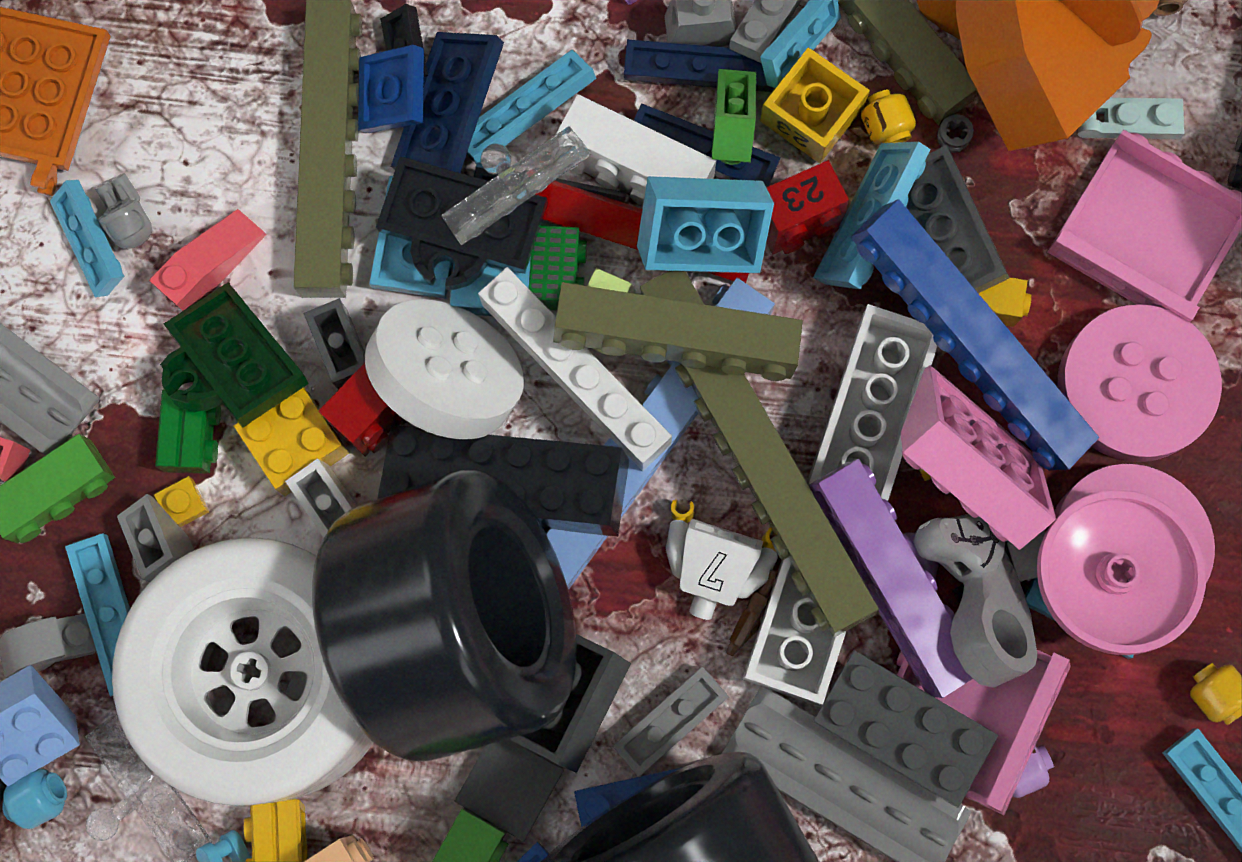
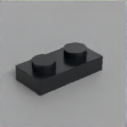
M404 4L380 18L386 51L410 45L423 48L416 7ZM424 53V78H425V77L428 76V71H427V65H426V59H425V53Z

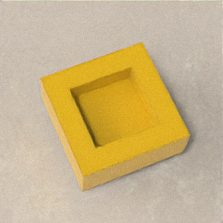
M190 476L154 494L159 505L179 527L209 513L193 478Z

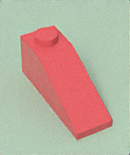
M237 209L175 252L149 281L179 309L184 311L212 293L266 236V233Z

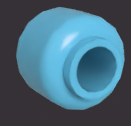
M38 769L12 785L6 786L3 793V813L9 821L14 822L19 827L33 829L62 813L67 798L66 786L56 773H51L45 769Z

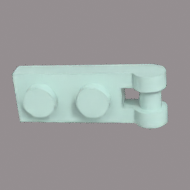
M1110 97L1078 128V136L1082 138H1117L1124 129L1129 133H1138L1146 139H1181L1185 134L1183 99ZM1096 114H1104V122L1097 120Z

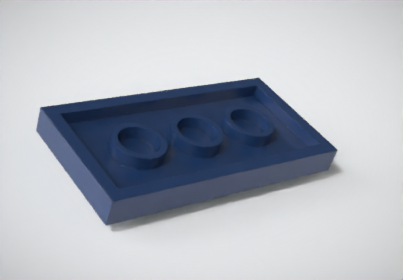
M436 33L426 62L428 76L423 78V123L404 127L390 167L395 170L401 156L454 172H461L504 42L497 35Z

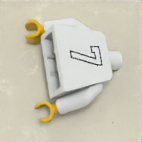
M677 499L672 501L671 516L674 521L670 523L665 548L671 571L676 578L680 579V589L694 594L689 612L695 617L710 620L712 619L717 602L733 606L737 598L749 597L767 582L769 572L773 570L778 558L777 552L770 540V533L773 530L769 528L763 535L762 541L693 519L694 504L692 501H690L689 511L685 514H680L676 511Z

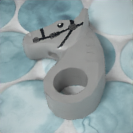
M969 514L949 518H935L919 526L913 539L918 555L926 560L938 562L959 582L964 584L963 597L954 615L950 635L954 653L965 672L980 685L994 688L1031 670L1036 665L1038 655L1032 617L1020 581L1004 549L1005 542L999 540L992 533L988 523L981 517L974 518Z

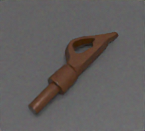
M770 570L767 582L752 594L729 639L730 644L726 650L728 655L734 656L759 629L761 613L770 599L767 595L778 575L776 571Z

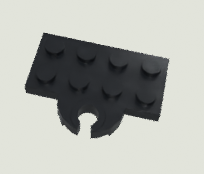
M400 156L376 228L378 232L412 241L410 252L413 263L419 274L432 286L437 280L434 273L436 265L441 261L453 262L455 270L446 278L445 287L447 290H456L469 286L481 277L488 263L503 268L508 267L510 270L525 274L548 200L546 197Z

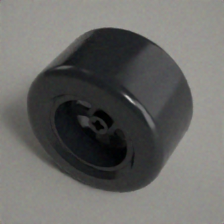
M455 471L353 508L332 524L322 540L314 564L312 608L315 631L324 665L339 699L353 721L372 742L399 758L408 761L425 762L528 734L547 726L555 720L570 696L575 676L577 642L572 603L559 560L544 529L531 509L507 484L481 471Z
M727 752L690 764L636 791L586 823L553 849L541 862L820 861L764 764L756 756L747 752Z

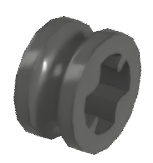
M958 114L945 118L937 132L938 144L941 147L947 145L952 153L964 150L973 137L974 129L970 120ZM959 128L963 131L960 138L955 137L952 140L948 137L950 129L954 131Z

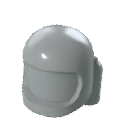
M123 173L111 180L112 183L107 181L95 188L107 209L98 220L114 244L123 249H131L142 245L149 239L152 233V225L139 202L140 196L126 174Z

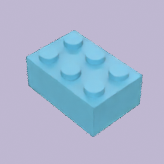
M648 176L637 248L645 270L760 273L774 202L764 182Z

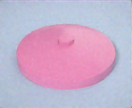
M1109 490L1083 497L1058 515L1056 520L1049 526L1041 542L1037 559V578L1039 589L1048 611L1067 634L1083 645L1100 652L1114 655H1135L1155 650L1170 643L1190 626L1204 598L1206 566L1201 547L1194 533L1173 509L1161 501L1142 493L1127 490Z

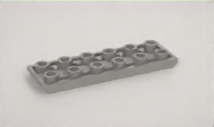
M0 323V422L38 451L47 455L68 440L101 398Z
M763 686L759 688L723 753L747 752L756 756L764 764L781 793L895 862L946 861L971 814L970 810L963 805L956 808L814 723L815 716L768 688Z

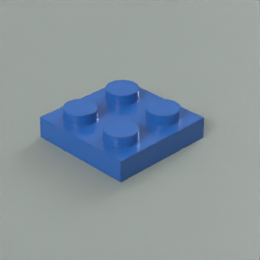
M410 45L359 57L358 131L374 133L423 123L424 48Z

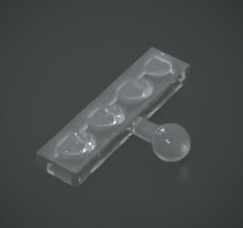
M570 126L512 166L511 154L505 146L501 144L488 145L481 154V164L487 172L498 176L441 216L459 243L463 245L470 239L479 236L483 230L503 216L513 212L517 206L527 199L543 191L550 183L567 171L576 168L580 162L591 154Z
M117 713L85 736L126 796L110 809L99 808L90 813L86 820V831L91 838L98 841L112 838L118 831L119 821L136 810L171 862H187L196 855L197 848L206 843L213 842L177 789L157 776L135 752L122 729Z

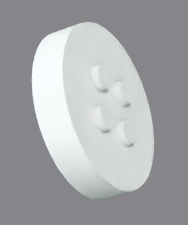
M416 299L393 306L380 319L365 351V366L368 377L382 400L409 423L435 435L453 439H475L491 434L503 425L522 395L524 387L522 367L517 355L506 339L477 315L461 307L451 306L446 302Z

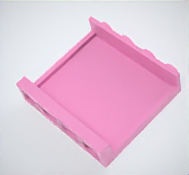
M1123 129L1113 142L1047 253L1135 304L1161 307L1191 322L1200 308L1197 304L1242 229V192L1227 189L1217 183L1215 178L1209 173L1192 169L1182 163V160L1177 155L1171 152H1163L1150 145L1144 136L1138 133H1129Z
M1037 650L1036 665L1031 670L997 687L980 685L972 679L944 698L935 697L999 735L965 797L1002 815L1005 814L1070 670V660L1056 653L1050 656ZM901 651L897 659V665L900 666L897 676L924 691Z

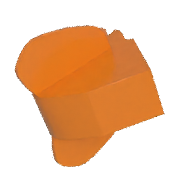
M1160 0L916 1L919 10L928 20L961 40L967 72L1008 151L1068 139L1130 79V63L1146 48L1152 37L1151 31L1142 28V21L1147 19L1157 9Z

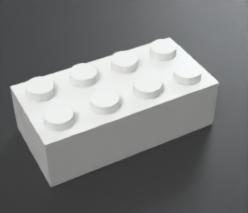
M578 94L556 133L559 158L565 168L576 174L585 172L595 177L596 181L607 189L616 190L618 188L630 194L629 196L633 201L642 206L648 176L714 179L715 159Z

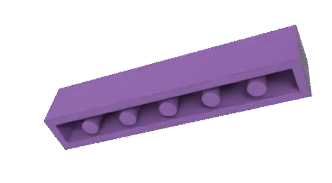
M859 459L846 462L808 486L878 606V612L922 688L933 697L944 698L973 679L965 672L954 653L950 630L955 614L947 605H943L936 593L938 587L935 579L927 570L922 569L915 557L917 551L914 543L907 535L902 534L896 524L897 516L895 510L887 500L881 498L875 488L876 479L871 469L867 465L862 464Z

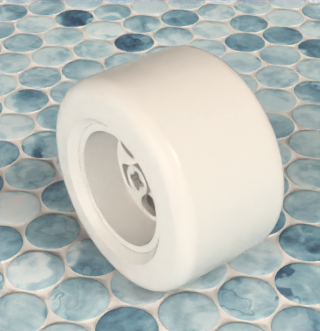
M238 538L220 541L189 552L171 563L145 587L135 600L121 627L115 647L112 667L113 698L122 729L131 746L141 760L167 784L197 799L222 805L251 806L287 801L310 795L337 781L363 758L374 743L362 732L346 711L333 687L322 659L312 608V579L316 555L295 545L272 539ZM257 617L260 622L257 640L253 643L241 645L232 631V625L243 618ZM288 627L300 640L301 648L298 652L281 658L273 650L272 642L280 629ZM217 644L228 653L227 663L222 671L207 672L210 655ZM248 666H256L257 669L261 670L260 677H252L246 673ZM302 671L307 675L305 689L301 698L293 701L279 690L280 681L286 672ZM226 685L234 693L235 702L225 716L220 717L213 709L208 693ZM267 699L276 714L275 721L265 726L251 727L248 724L251 702Z

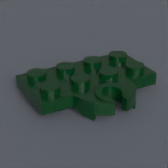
M229 282L163 323L180 348L168 354L160 364L163 368L161 382L168 396L180 409L198 412L210 410L224 404L243 428L309 384L302 371ZM193 382L190 388L178 391L183 384Z

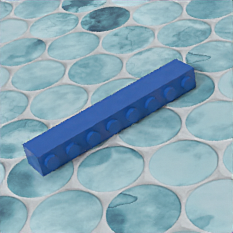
M899 199L882 206L851 236V239L857 245V251L860 256L867 262L873 263L883 275L882 279L885 285L902 297L908 304V311L912 317L925 324L934 335L933 340L936 345L953 357L959 364L958 369L967 380L976 384L984 394L983 399L986 404L1005 418L1009 423L1008 428L1010 432L1027 444L1033 451L1032 456L1041 467L1049 471L1068 470L1099 439L1095 431Z

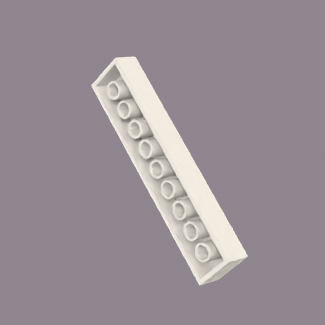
M867 305L861 317L807 481L808 485L844 463L859 459L862 464L867 465L871 469L876 479L875 488L881 498L888 501L902 459L901 430L922 374L929 365H932L937 345L933 340L934 335L924 323L876 306ZM789 558L781 560L777 572L778 575L774 581L770 599L767 603L742 680L820 706L824 703L846 631L833 638L829 629L824 632L820 630L811 613V610L816 608L808 593L802 596L791 577V574L796 572Z

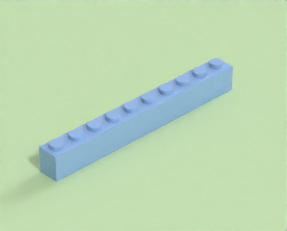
M738 277L730 287L724 284L712 301L717 307L768 315L772 314L775 305L774 302ZM668 360L667 363L671 367L663 377L657 374L645 390V394L649 397L642 405L672 435L671 445L644 471L628 457L629 467L621 518L698 415L693 402L698 399V396L692 386L688 388L683 386L675 370V367L680 365L677 361ZM611 438L604 444V446L619 447ZM550 529L548 532L545 531L559 560L568 590L608 536Z

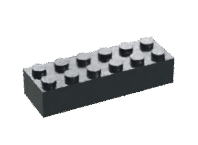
M391 425L377 499L455 471L476 470L492 475L507 484L531 509L543 529L618 537L629 459L622 447L490 434L475 439H453L435 435L417 427Z

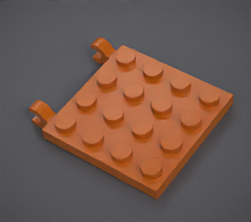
M0 7V156L37 164L32 174L30 185L38 187V193L53 196L57 187V169L69 171L111 36L106 29Z

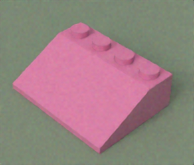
M929 365L922 374L901 430L902 455L914 469L919 470L922 468L926 471L940 491L945 494L951 492L957 497L964 510L974 518L979 516L987 522L990 530L1002 542L1008 540L1020 550L1056 520L1043 468L1034 460L1033 453Z

